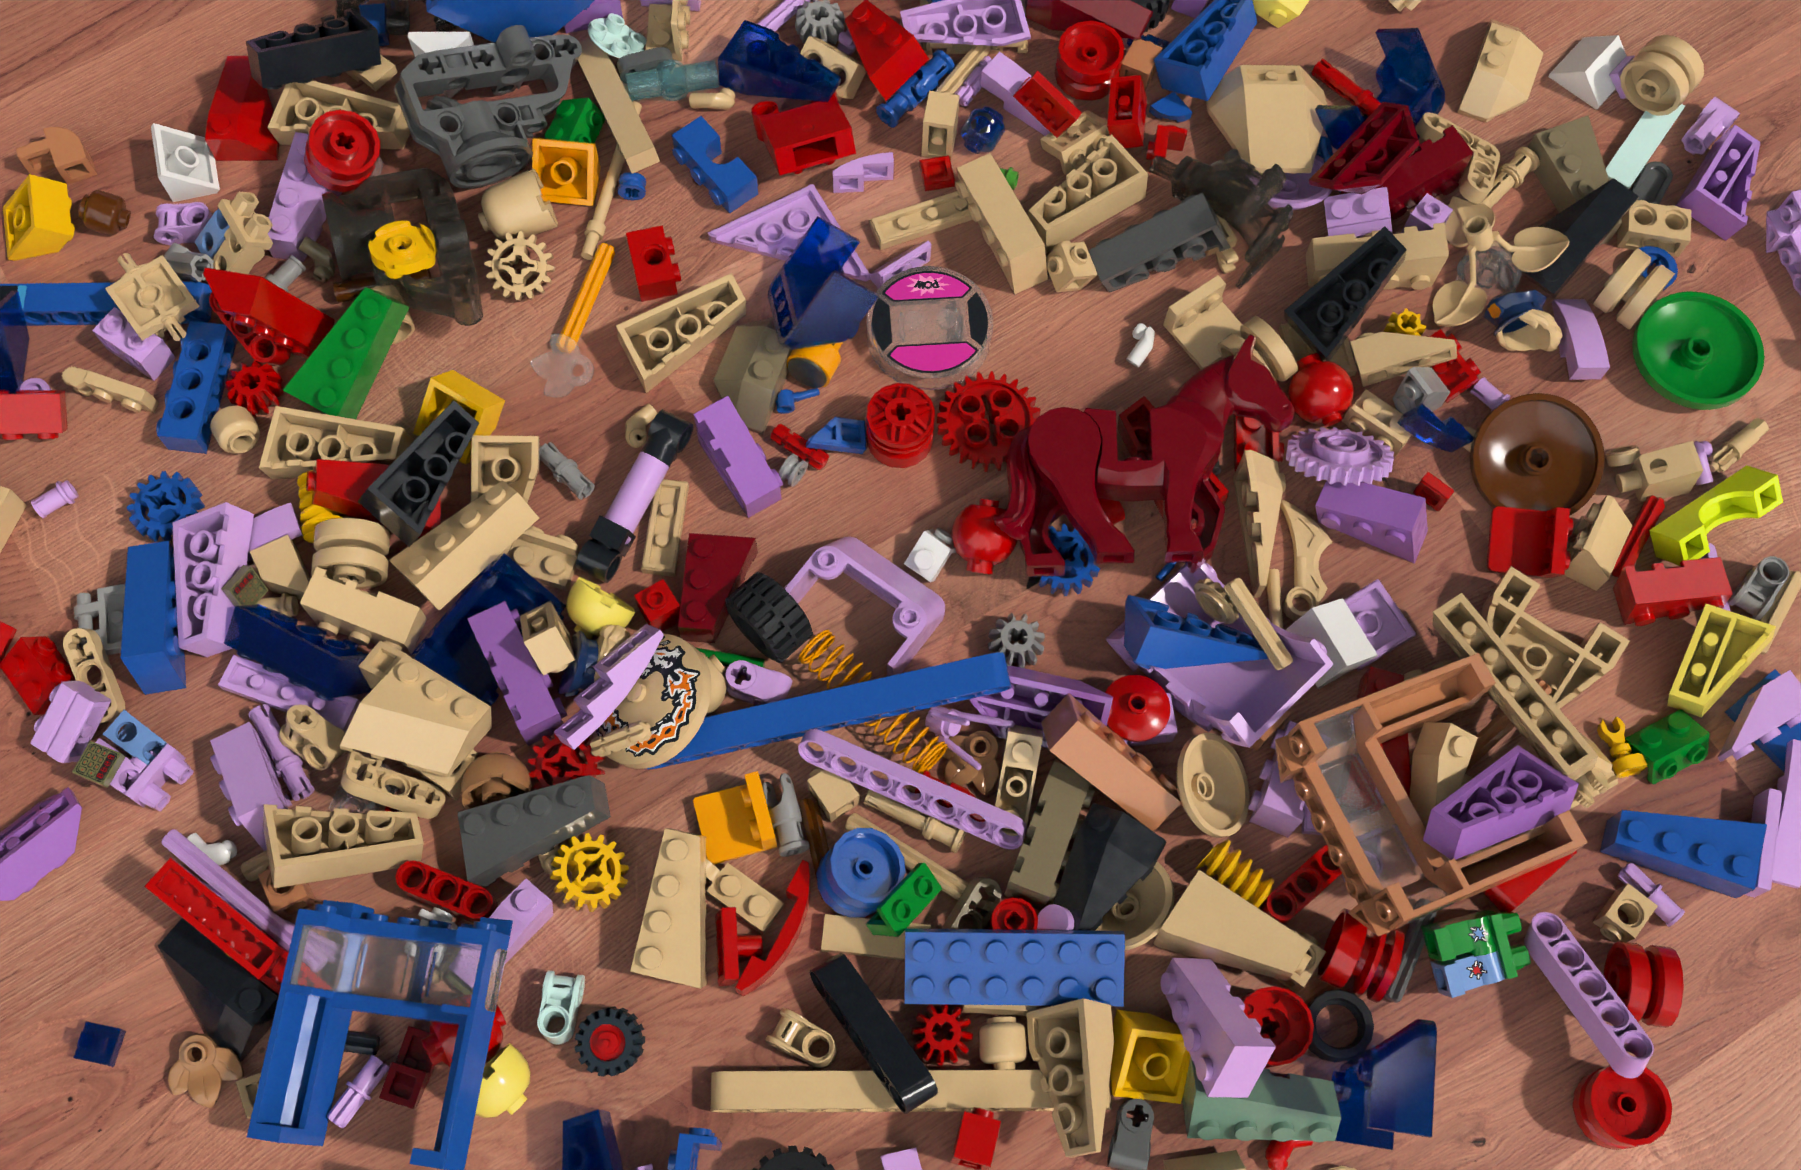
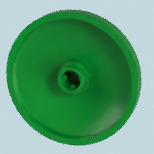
M1679 292L1663 297L1655 302L1639 320L1632 341L1635 363L1646 382L1669 401L1692 409L1713 410L1734 404L1753 388L1759 380L1764 367L1763 343L1752 321L1732 303L1703 292Z

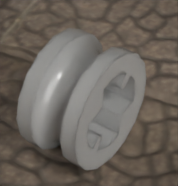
M791 454L785 460L778 473L781 480L787 479L788 485L794 487L804 476L808 462L805 460L798 461V456Z

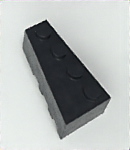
M354 8L344 10V16L337 19L332 14L321 17V24L315 26L307 23L296 25L293 30L294 32L290 34L280 30L246 41L251 77L263 89H279L283 84L293 82L308 83L313 78L322 76L337 77L342 72L351 70L366 71L371 66L381 64L378 30Z
M1386 226L1284 310L1285 320L1312 351L1320 355L1322 362L1332 359L1405 260L1407 249Z
M453 401L367 488L357 502L410 547L421 535L430 514L438 503L441 493L449 482L479 422L458 403Z

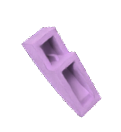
M999 51L981 71L980 86L1003 100V109L1046 136L1051 132L1013 97L1021 84L1031 75Z
M1554 299L1552 301L1554 319L1563 335L1559 344L1560 357H1566L1569 380L1602 379L1609 370L1610 365L1600 327L1590 306L1585 299Z

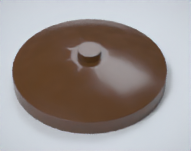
M1533 393L1521 395L1494 408L1477 428L1470 449V469L1474 483L1483 499L1492 508L1503 506L1548 511L1555 507L1570 508V515H1572L1592 498L1600 484L1604 471L1605 455L1603 442L1591 418L1574 403L1551 394Z

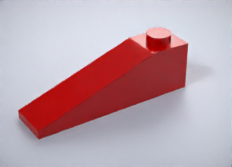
M227 56L208 113L205 141L216 161H278L280 144L267 128L274 109L267 89H263L251 77L248 56Z

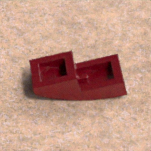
M408 1026L396 1062H391L379 1096L380 1099L416 1109L435 1067L431 1064L421 1042V1039L429 1036L428 1031Z

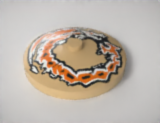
M664 634L648 666L628 695L604 723L592 733L594 738L601 735L604 737L606 733L625 726L629 728L631 724L642 721L650 724L652 736L647 741L641 743L638 741L636 745L617 752L612 751L611 754L607 755L608 758L625 767L646 769L667 762L690 743L704 721L711 698L710 670L701 652L680 637Z

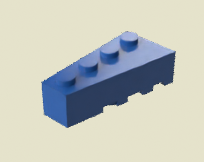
M1214 0L1154 59L1162 89L1208 101L1258 22L1253 1Z

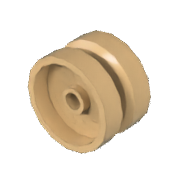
M1669 35L1656 36L1647 42L1638 55L1624 67L1620 76L1621 88L1626 98L1638 109L1644 112L1648 111L1652 115L1657 116L1669 115L1701 83L1704 76V64L1699 53L1684 40Z
M1637 248L1626 262L1621 263L1604 284L1605 288L1593 305L1604 313L1613 311L1621 300L1626 302L1617 314L1616 321L1630 330L1675 273L1661 264L1656 266L1646 278L1643 277L1642 274L1651 263V257Z
M1253 316L1240 326L1241 337L1236 334H1230L1218 343V350L1223 359L1236 354L1240 346L1251 334L1256 337L1253 355L1269 368L1276 380L1285 381L1298 370L1295 358L1275 330L1258 316Z
M356 518L329 519L315 526L313 547L317 552L313 554L311 576L317 566L327 570L326 575L331 580L344 585L347 579L357 582L356 589L377 587L387 581L389 561L385 555L389 553L390 532L386 527L376 522Z

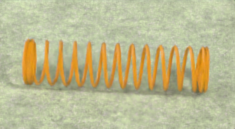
M823 630L805 645L799 654L798 660L801 664L809 663V672L818 671L817 679L819 681L828 680L827 689L830 690L842 687L861 670L863 662L855 665L839 685L831 688L830 682L832 678L851 662L854 653L847 655L830 676L821 679L820 675L823 668L833 662L845 648L844 644L839 645L830 653L819 668L812 670L813 660L824 653L835 640V635H832L830 630ZM823 637H825L822 643L810 655L806 657L807 653L811 650V648ZM872 671L867 672L857 683L868 681L872 676ZM908 713L899 715L889 728L880 733H877V728L883 719H878L870 724L864 723L866 727L875 725L874 735L881 736L885 734L883 739L884 745L895 743L893 754L905 752L902 758L903 764L914 761L912 770L922 775L925 770H930L939 761L948 748L945 741L939 742L931 748L939 739L938 735L932 738L918 755L905 761L909 750L928 732L929 726L921 730L913 741L902 750L896 752V747L902 737L915 727L920 717H916L911 721L900 736L890 742H886L890 731Z

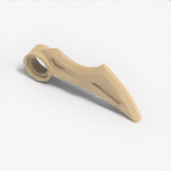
M1282 500L1280 507L1290 530L1294 552V588L1289 591L1284 599L1283 611L1289 619L1297 621L1307 611L1295 609L1292 600L1296 597L1304 598L1309 603L1310 610L1313 607L1319 606V602L1328 589L1320 576L1319 559L1322 552L1332 544V541L1311 517L1291 503Z

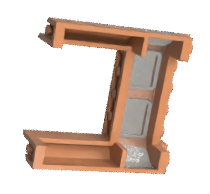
M1479 653L1300 721L1288 735L1275 740L1280 783L1293 779L1295 782L1296 794L1302 801H1305L1311 813V821L1314 828L1322 834L1328 845L1330 859L1335 865L1339 866L1345 878V886L1348 893L1358 903L1348 913L1377 936H1381L1570 855L1588 843L1570 810L1555 816L1539 828L1458 862L1454 858L1444 863L1439 852L1423 841L1426 828L1380 744L1422 728L1424 722H1437L1465 711L1490 690L1496 682Z

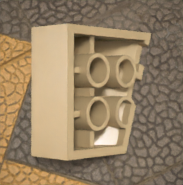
M405 654L360 702L342 739L340 749L353 752L355 749L370 753L372 758L380 760L388 758L404 762L410 768L449 777L492 728L491 706Z

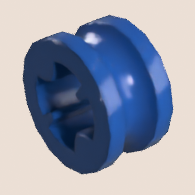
M631 172L620 175L618 194L622 198L640 200L645 197L646 178L639 173L632 174Z

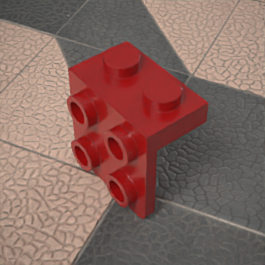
M1503 506L1493 508L1490 520L1487 569L1491 572L1506 573L1512 566L1526 576L1555 578L1565 575V570H1568L1571 561L1570 551L1567 550V541L1573 532V519L1569 518L1570 508L1555 507L1548 511Z

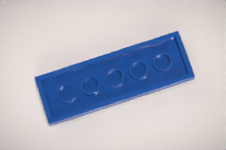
M905 928L904 1004L1054 1006L1084 998L1111 1006L1124 1007L1125 933L1124 931Z

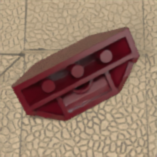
M1382 102L1308 180L1311 186L1361 195L1382 185L1420 145L1408 105Z

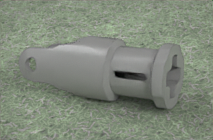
M783 773L780 775L783 789L780 802L777 801L775 790L769 782L763 783L762 788L772 826L778 833L781 845L779 854L781 857H789L807 851L810 846L808 841H804L800 826L802 816L792 780L788 774Z

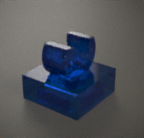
M86 1022L78 1039L74 1058L114 1067L126 1031Z

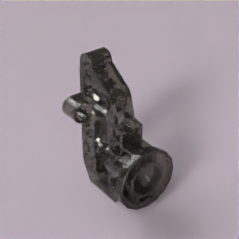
M420 168L369 177L352 194L336 196L331 191L321 193L342 282L352 280L355 274L373 271L376 286L394 285L405 303L413 309L451 317L457 323L465 326L477 324L482 320V300L478 277L471 256L465 221L460 217L456 199L448 180L429 168ZM412 199L421 200L426 222L429 224V229L435 237L436 259L440 277L416 280L407 274L401 278L391 279L385 275V271L378 269L372 262L368 245L369 241L376 237L375 231L381 226L395 222L391 203Z

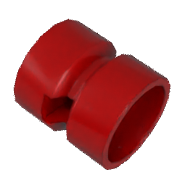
M1012 897L1005 899L995 907L989 922V929L1037 930L1038 917L1036 910L1029 902L1022 898Z

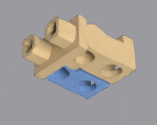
M239 191L234 200L221 199L217 205L218 209L195 240L200 253L207 254L214 260L213 269L249 274L254 264L263 258L264 250H270L273 242L268 233L273 225L268 217L255 213L254 209L259 203L255 194Z

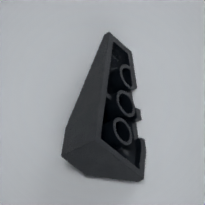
M1613 178L1539 226L1559 231L1567 236L1570 241L1566 250L1552 265L1538 272L1521 271L1512 262L1514 252H1511L1504 261L1555 298L1639 196Z
M1093 803L1077 832L1053 904L1062 906L1072 913L1074 918L1073 930L1095 931L1103 923V916L1116 903L1120 905L1128 897L1126 892L1139 879L1143 881L1152 872L1167 842L1164 838L1126 813Z
M182 918L160 942L158 948L208 1035L219 1047L233 1050L240 1062H242L271 1028L279 995Z

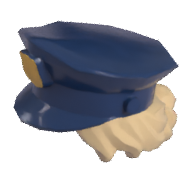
M1536 290L1509 292L1488 303L1483 317L1495 325L1496 329L1493 335L1502 347L1509 351L1521 352L1538 349L1552 352L1558 349L1563 335L1554 317L1543 310L1546 296Z
M606 625L602 627L600 636L596 640H590L586 638L581 630L578 631L571 640L575 660L570 662V665L563 670L558 688L559 694H563L565 697L577 695L580 691L583 692L598 680L600 676L593 666L630 637V633L619 625Z

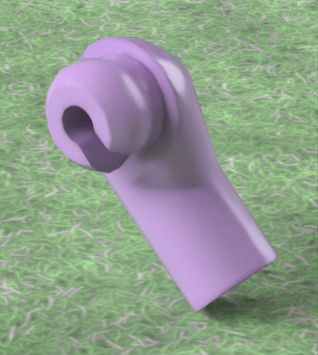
M1695 441L1694 445L1703 467V472L1696 482V486L1713 482L1707 459L1712 454L1713 449L1708 441Z

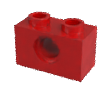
M1141 75L1111 78L1107 127L1109 134H1112L1124 148L1144 147L1147 97Z
M663 225L627 232L626 237L641 302L677 295L676 282L682 280L678 263H671L670 256L675 255L674 245L671 236L665 237ZM655 261L660 262V263H658V264H656V265H651V264H650V263L655 262Z
M973 1107L971 1112L964 1111L960 1120L950 1163L975 1170H989L1001 1121L993 1119L994 1112Z

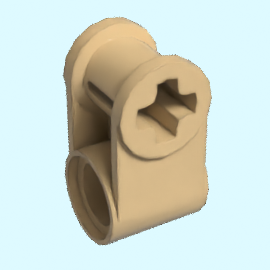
M299 704L289 708L285 719L287 723L279 731L278 737L280 742L306 760L311 767L317 770H326L346 751L340 749L345 732L331 724L307 705ZM307 716L308 719H307V722L305 723V722H304V719H305V717ZM290 732H293L292 737L289 738Z
M782 1007L780 1011L781 1018L772 1035H767L765 1041L774 1048L790 1056H795L813 1067L825 1068L831 1065L837 1054L832 1036L799 1014ZM817 1040H823L829 1044L827 1054L819 1058L813 1057L810 1054L811 1045Z

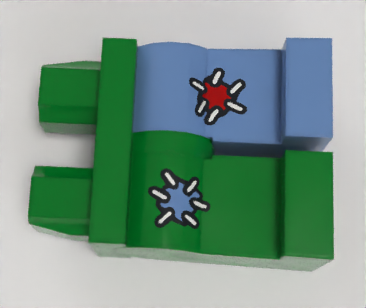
M1483 910L1474 914L1421 926L1428 955L1430 958L1435 959V961L1430 963L1438 993L1454 998L1466 994L1465 991L1483 985L1518 977L1516 970L1531 964L1526 946L1522 944L1510 946L1507 935L1521 931L1522 926L1519 915L1514 912Z

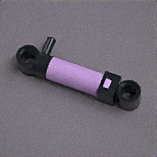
M663 409L658 412L650 425L646 443L604 517L599 516L589 534L592 539H589L580 550L576 560L577 569L604 583H608L614 577L620 566L622 556H626L636 538L633 534L672 462L677 459V453L682 452L688 444L693 432L692 423Z

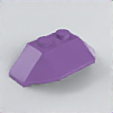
M1007 666L1011 689L970 699L973 706L983 716L1010 720L1018 726L1043 730L1041 722L1068 693L1107 726L1113 696L1080 680L1016 666ZM988 724L997 737L1006 739L1008 727ZM1043 731L1041 747L1048 748L1045 734Z
M69 787L62 790L59 794L39 802L0 832V901L15 900L22 893L30 891L40 879L53 869L62 866L68 857L75 853L82 807Z

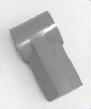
M172 243L164 254V258L181 281L200 282L201 280H206L203 275L205 267L213 269L214 260L207 254L191 252L177 243Z

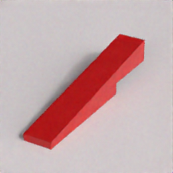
M170 857L144 887L279 995L289 952ZM296 959L292 977L293 985L329 991L335 990Z

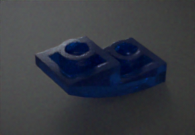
M1420 404L1404 413L1397 422L1406 431L1424 443L1448 452H1454L1471 443L1474 439L1463 425L1452 416L1441 421L1424 404Z

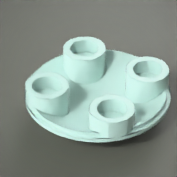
M611 13L607 18L594 19L588 25V34L591 40L601 50L614 57L621 58L628 54L644 51L646 38L625 25L624 19L617 14Z

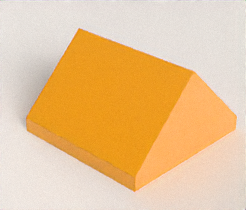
M533 138L532 169L536 170L544 188L540 189L543 201L547 202L550 200V202L594 206L601 170L596 144Z

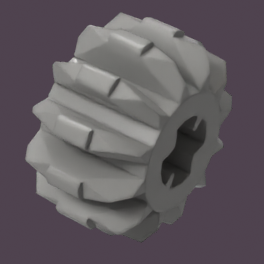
M813 0V3L804 1L802 8L797 9L795 30L800 35L802 43L806 42L808 36H812L836 45L839 34L844 31L845 16L840 11L838 3L830 4L829 0Z
M1013 613L1008 615V622L999 618L996 621L997 629H990L988 637L992 641L988 643V650L996 653L1003 652L1007 666H1012V663H1016L1017 667L1025 668V661L1035 665L1037 663L1036 655H1042L1044 652V646L1040 643L1044 641L1045 634L1036 632L1039 627L1038 621L1027 624L1028 616L1026 614L1021 616L1020 621L1016 620ZM1011 639H1012L1013 641H1015L1016 643L1011 644V643H1010Z

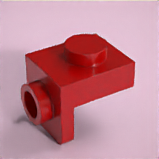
M1157 125L1154 142L1148 141L1146 160H1151L1150 173L1162 174L1167 149L1183 150L1187 129L1178 128L1174 125Z

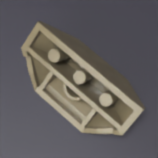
M774 316L736 326L714 377V384L721 399L729 396L748 430L764 434L775 408L777 396L782 390L789 374L787 358L802 332L807 329L806 324L781 316Z

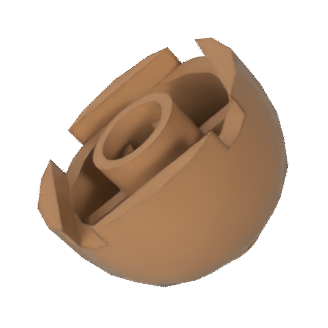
M491 752L471 762L464 772L460 787L462 805L466 809L532 791L531 778L524 763L502 752Z

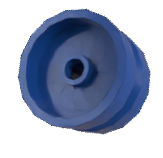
M856 828L844 833L820 860L816 872L817 888L824 902L835 912L849 918L866 917L877 912L878 905L904 879L906 873L904 857L898 845L887 834L873 828Z

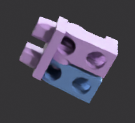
M125 710L120 713L103 733L110 741L132 756L130 759L125 757L110 785L143 808L147 805L157 811H162L171 798L168 793L161 789L164 783L169 778H172L182 785L194 772L184 761L186 758ZM126 725V726L121 730V732L118 734V731L120 730V728H121L122 726ZM100 738L95 742L109 749L117 751Z

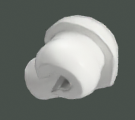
M1143 323L1137 324L1132 332L1133 338L1139 341L1126 358L1129 363L1137 368L1146 359L1154 343L1155 331L1151 326L1146 327Z

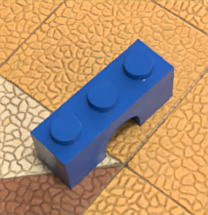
M702 116L672 134L674 146L672 153L679 164H685L690 169V173L698 185L701 186L703 184L709 190V195L717 206L722 205L730 214L759 194L756 175L739 157L726 164L712 162L714 158L722 154L720 136Z

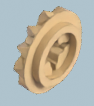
M1206 578L1204 580L1200 579L1194 585L1198 604L1211 618L1225 624H1233L1239 618V612L1220 583H1214L1211 579Z

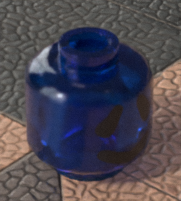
M984 106L982 109H973L960 131L965 141L964 146L975 154L992 152L1005 132L1003 116L987 106Z

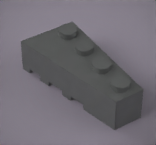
M1201 193L1185 198L1181 204L1169 210L1157 212L1151 219L1141 224L1129 226L1123 233L1112 239L1107 238L1098 242L1096 247L1088 251L1100 281L1109 292H1113L1148 279L1149 272L1153 270L1167 272L1175 269V265L1180 260L1192 257L1194 262L1205 258V251L1218 247L1221 252L1231 247L1215 212L1204 194Z
M587 775L458 812L467 881L487 887L496 882V879L505 873H512L523 867V863L537 855H544L554 849L555 845L568 838L571 839L573 836L576 837L610 818L605 783Z

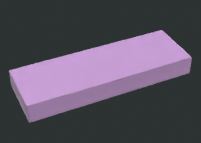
M1768 788L1754 797L1751 823L1767 824L1755 890L1745 894L1754 898L1771 890L1782 801V791Z

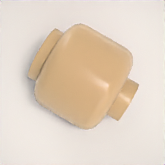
M238 405L227 406L219 410L211 419L210 428L218 445L225 452L232 454L245 453L251 450L259 440V427L252 414L245 407Z
M1016 1017L988 1018L987 1024L979 1029L980 1059L986 1064H993L994 1070H1016L1015 1063L1022 1062L1027 1058L1026 1029L1022 1024L1016 1023Z

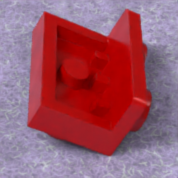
M47 636L20 637L0 662V668L33 715H44L51 703L49 700L50 693L62 681H76L71 667L57 650L55 643Z

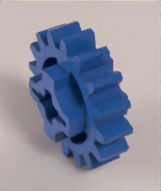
M162 471L160 479L156 480L153 475H149V483L147 485L139 482L137 486L141 491L138 494L130 493L129 495L135 504L127 506V510L132 514L129 521L143 537L147 535L153 542H156L160 536L164 541L170 542L171 535H173L172 522L198 513L197 510L205 508L204 503L200 500V497L203 495L190 478L184 479L178 472H175L171 478L166 471ZM182 493L185 494L186 504L182 503L184 500ZM146 510H149L147 516L150 518L149 521L146 518Z
M1063 524L1061 531L1057 532L1051 526L1048 536L1065 560V575L1041 576L1039 586L1051 585V594H1054L1057 588L1062 589L1064 596H1068L1069 589L1072 588L1077 594H1080L1082 584L1089 588L1092 586V577H1098L1100 568L1097 565L1100 564L1095 563L1088 544L1076 529L1070 532L1067 525ZM1082 553H1084L1086 557V567H1084L1085 562H1083L1080 559Z

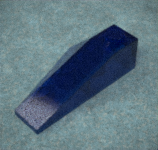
M744 20L718 57L719 85L745 95L828 102L841 83V77L815 59L809 60L801 55L799 48L791 44L788 46L779 39V34L772 29Z

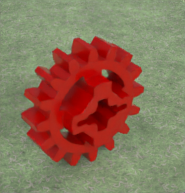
M555 733V739L549 735H544L542 740L545 745L543 747L534 745L532 748L538 754L537 758L528 759V763L535 765V770L531 771L529 775L532 778L538 779V782L533 787L534 790L577 779L581 776L590 775L595 778L596 775L605 774V771L598 768L597 764L604 761L605 758L592 755V748L590 744H587L589 737L573 750L563 744ZM559 746V752L551 758L548 757L550 752ZM580 749L585 754L587 758V763H585L583 759L580 757ZM567 762L572 767H578L579 770L566 772L561 767L555 766L554 763ZM546 770L553 777V784L549 781Z

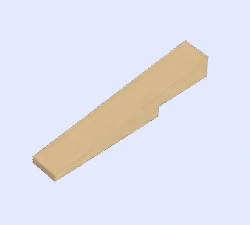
M591 38L581 41L582 52L578 62L631 173L633 174L660 162L655 147L608 53L601 50Z

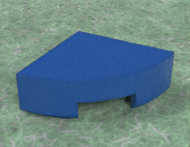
M1175 92L1150 105L1149 112L1161 120L1165 118L1176 120V122H1183L1189 120L1192 116V111Z

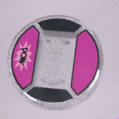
M922 266L902 271L883 283L869 304L867 312V343L870 353L880 369L899 383L911 384L924 390L951 387L955 382H963L965 376L971 377L981 367L990 350L993 332V315L990 304L982 290L972 280L951 269Z

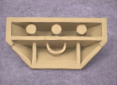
M1491 19L1457 113L1486 123L1494 119L1495 116L1526 103L1543 52L1519 28Z

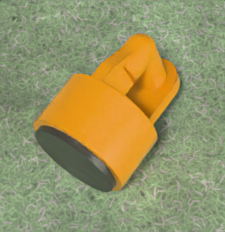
M824 318L816 319L810 327L802 332L787 358V368L790 374L797 381L809 387L821 388L827 386L841 363V356L838 350L848 335L850 328L845 326L842 330ZM824 335L835 342L834 346L822 339V336Z

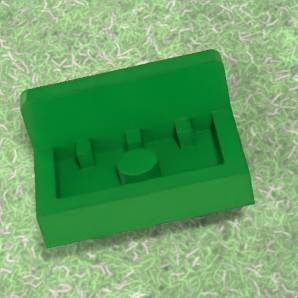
M589 97L562 100L557 107L554 119L547 129L544 139L595 143L605 122V117Z
M1680 709L1626 737L1625 743L1630 744L1632 754H1643L1648 766L1647 780L1654 785L1664 779L1672 778L1677 772L1692 764H1698L1703 761L1708 755L1710 733Z
M918 863L878 905L877 912L866 923L872 935L899 937L905 928L913 922L942 890V887L926 863Z

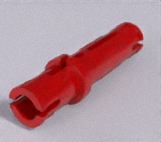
M1321 59L1314 66L1311 75L1353 105V110L1357 113L1362 112L1369 117L1381 104L1373 96V92L1358 86L1325 59Z

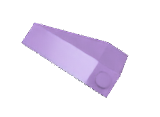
M942 0L900 11L903 27L913 34L918 42L1005 46L1031 39L1021 0Z

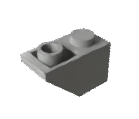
M1413 367L1408 370L1392 400L1399 412L1415 422L1440 408L1450 394V391L1431 367Z

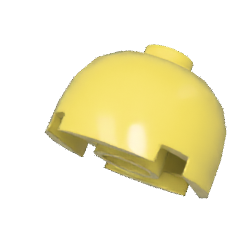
M579 577L572 586L566 603L568 616L577 624L574 630L576 632L581 630L586 638L591 640L594 635L599 637L602 627L606 625H619L625 628L633 618L635 609L613 593L609 594L600 589L601 586Z
M511 1043L501 1049L484 1067L475 1113L477 1116L483 1118L497 1117L506 1110L512 1115L527 1100L523 1093L530 1083L531 1072L524 1056Z

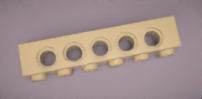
M1460 593L1433 611V627L1460 660L1476 653L1480 654L1496 682L1487 693L1545 763L1574 781L1595 767L1598 754L1463 593Z

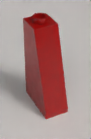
M317 459L314 470L307 472L306 491H312V504L384 526L357 501L390 465ZM440 497L421 535L418 537L419 539L441 524Z

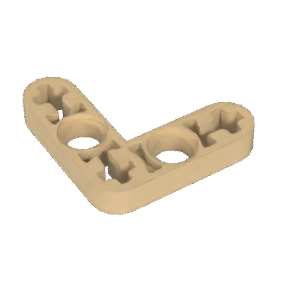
M1425 113L1415 126V130L1424 140L1430 138L1434 143L1444 136L1443 130L1453 125L1473 151V155L1463 172L1459 190L1461 195L1468 201L1476 204L1482 203L1493 188L1500 160L1498 149L1489 142L1435 113Z
M358 750L349 751L341 778V785L347 793L402 812L417 813V816L420 818L431 819L438 815L445 802V794L438 786L381 767L383 760L364 757ZM359 769L365 771L362 781L357 779ZM394 785L401 790L402 794H392L386 790L385 786ZM410 793L413 794L412 798L408 797Z

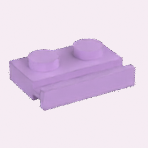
M1387 187L1372 189L1362 195L1347 193L1324 199L1328 236L1354 233L1356 238H1362L1366 234L1371 233V231L1381 230L1385 226L1393 234Z

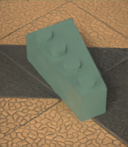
M1190 1056L1182 1101L1187 1138L1203 1140L1239 1139L1241 1141L1276 1140L1280 1142L1289 1140L1314 1142L1336 1140L1341 1114L1333 1081L1291 1073L1282 1078L1274 1076L1270 1073V1069L1264 1068L1248 1098L1207 1097L1202 1082L1196 1075V1068Z

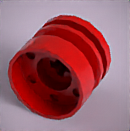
M895 383L884 386L873 395L868 403L866 442L870 453L880 463L892 468H907L917 465L927 457L931 450L935 409L930 397L922 389L911 384Z
M1344 908L1337 916L1323 949L1326 953L1319 963L1317 977L1321 981L1342 988L1353 975L1354 994L1360 996L1367 989L1368 1000L1378 1003L1385 996L1399 970L1405 934L1403 931L1395 929L1390 931L1388 935L1385 933L1377 936L1371 932L1369 936L1367 935L1368 928L1348 913L1350 910Z
M1271 986L1257 989L1241 998L1245 1004L1243 1012L1248 1018L1256 1019L1261 1027L1263 1022L1273 1025V1030L1269 1032V1035H1261L1262 1038L1271 1039L1276 1046L1265 1068L1292 1063L1305 1054L1312 1042L1314 1023L1311 1011L1301 997L1289 989Z

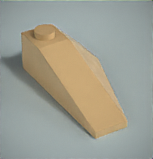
M1082 998L1026 1012L1029 1051L1033 1061H1038L1043 1079L1040 1080L1043 1092L1049 1093L1054 1108L1052 1118L1065 1156L1072 1158L1101 1152L1114 1046L1111 1005Z

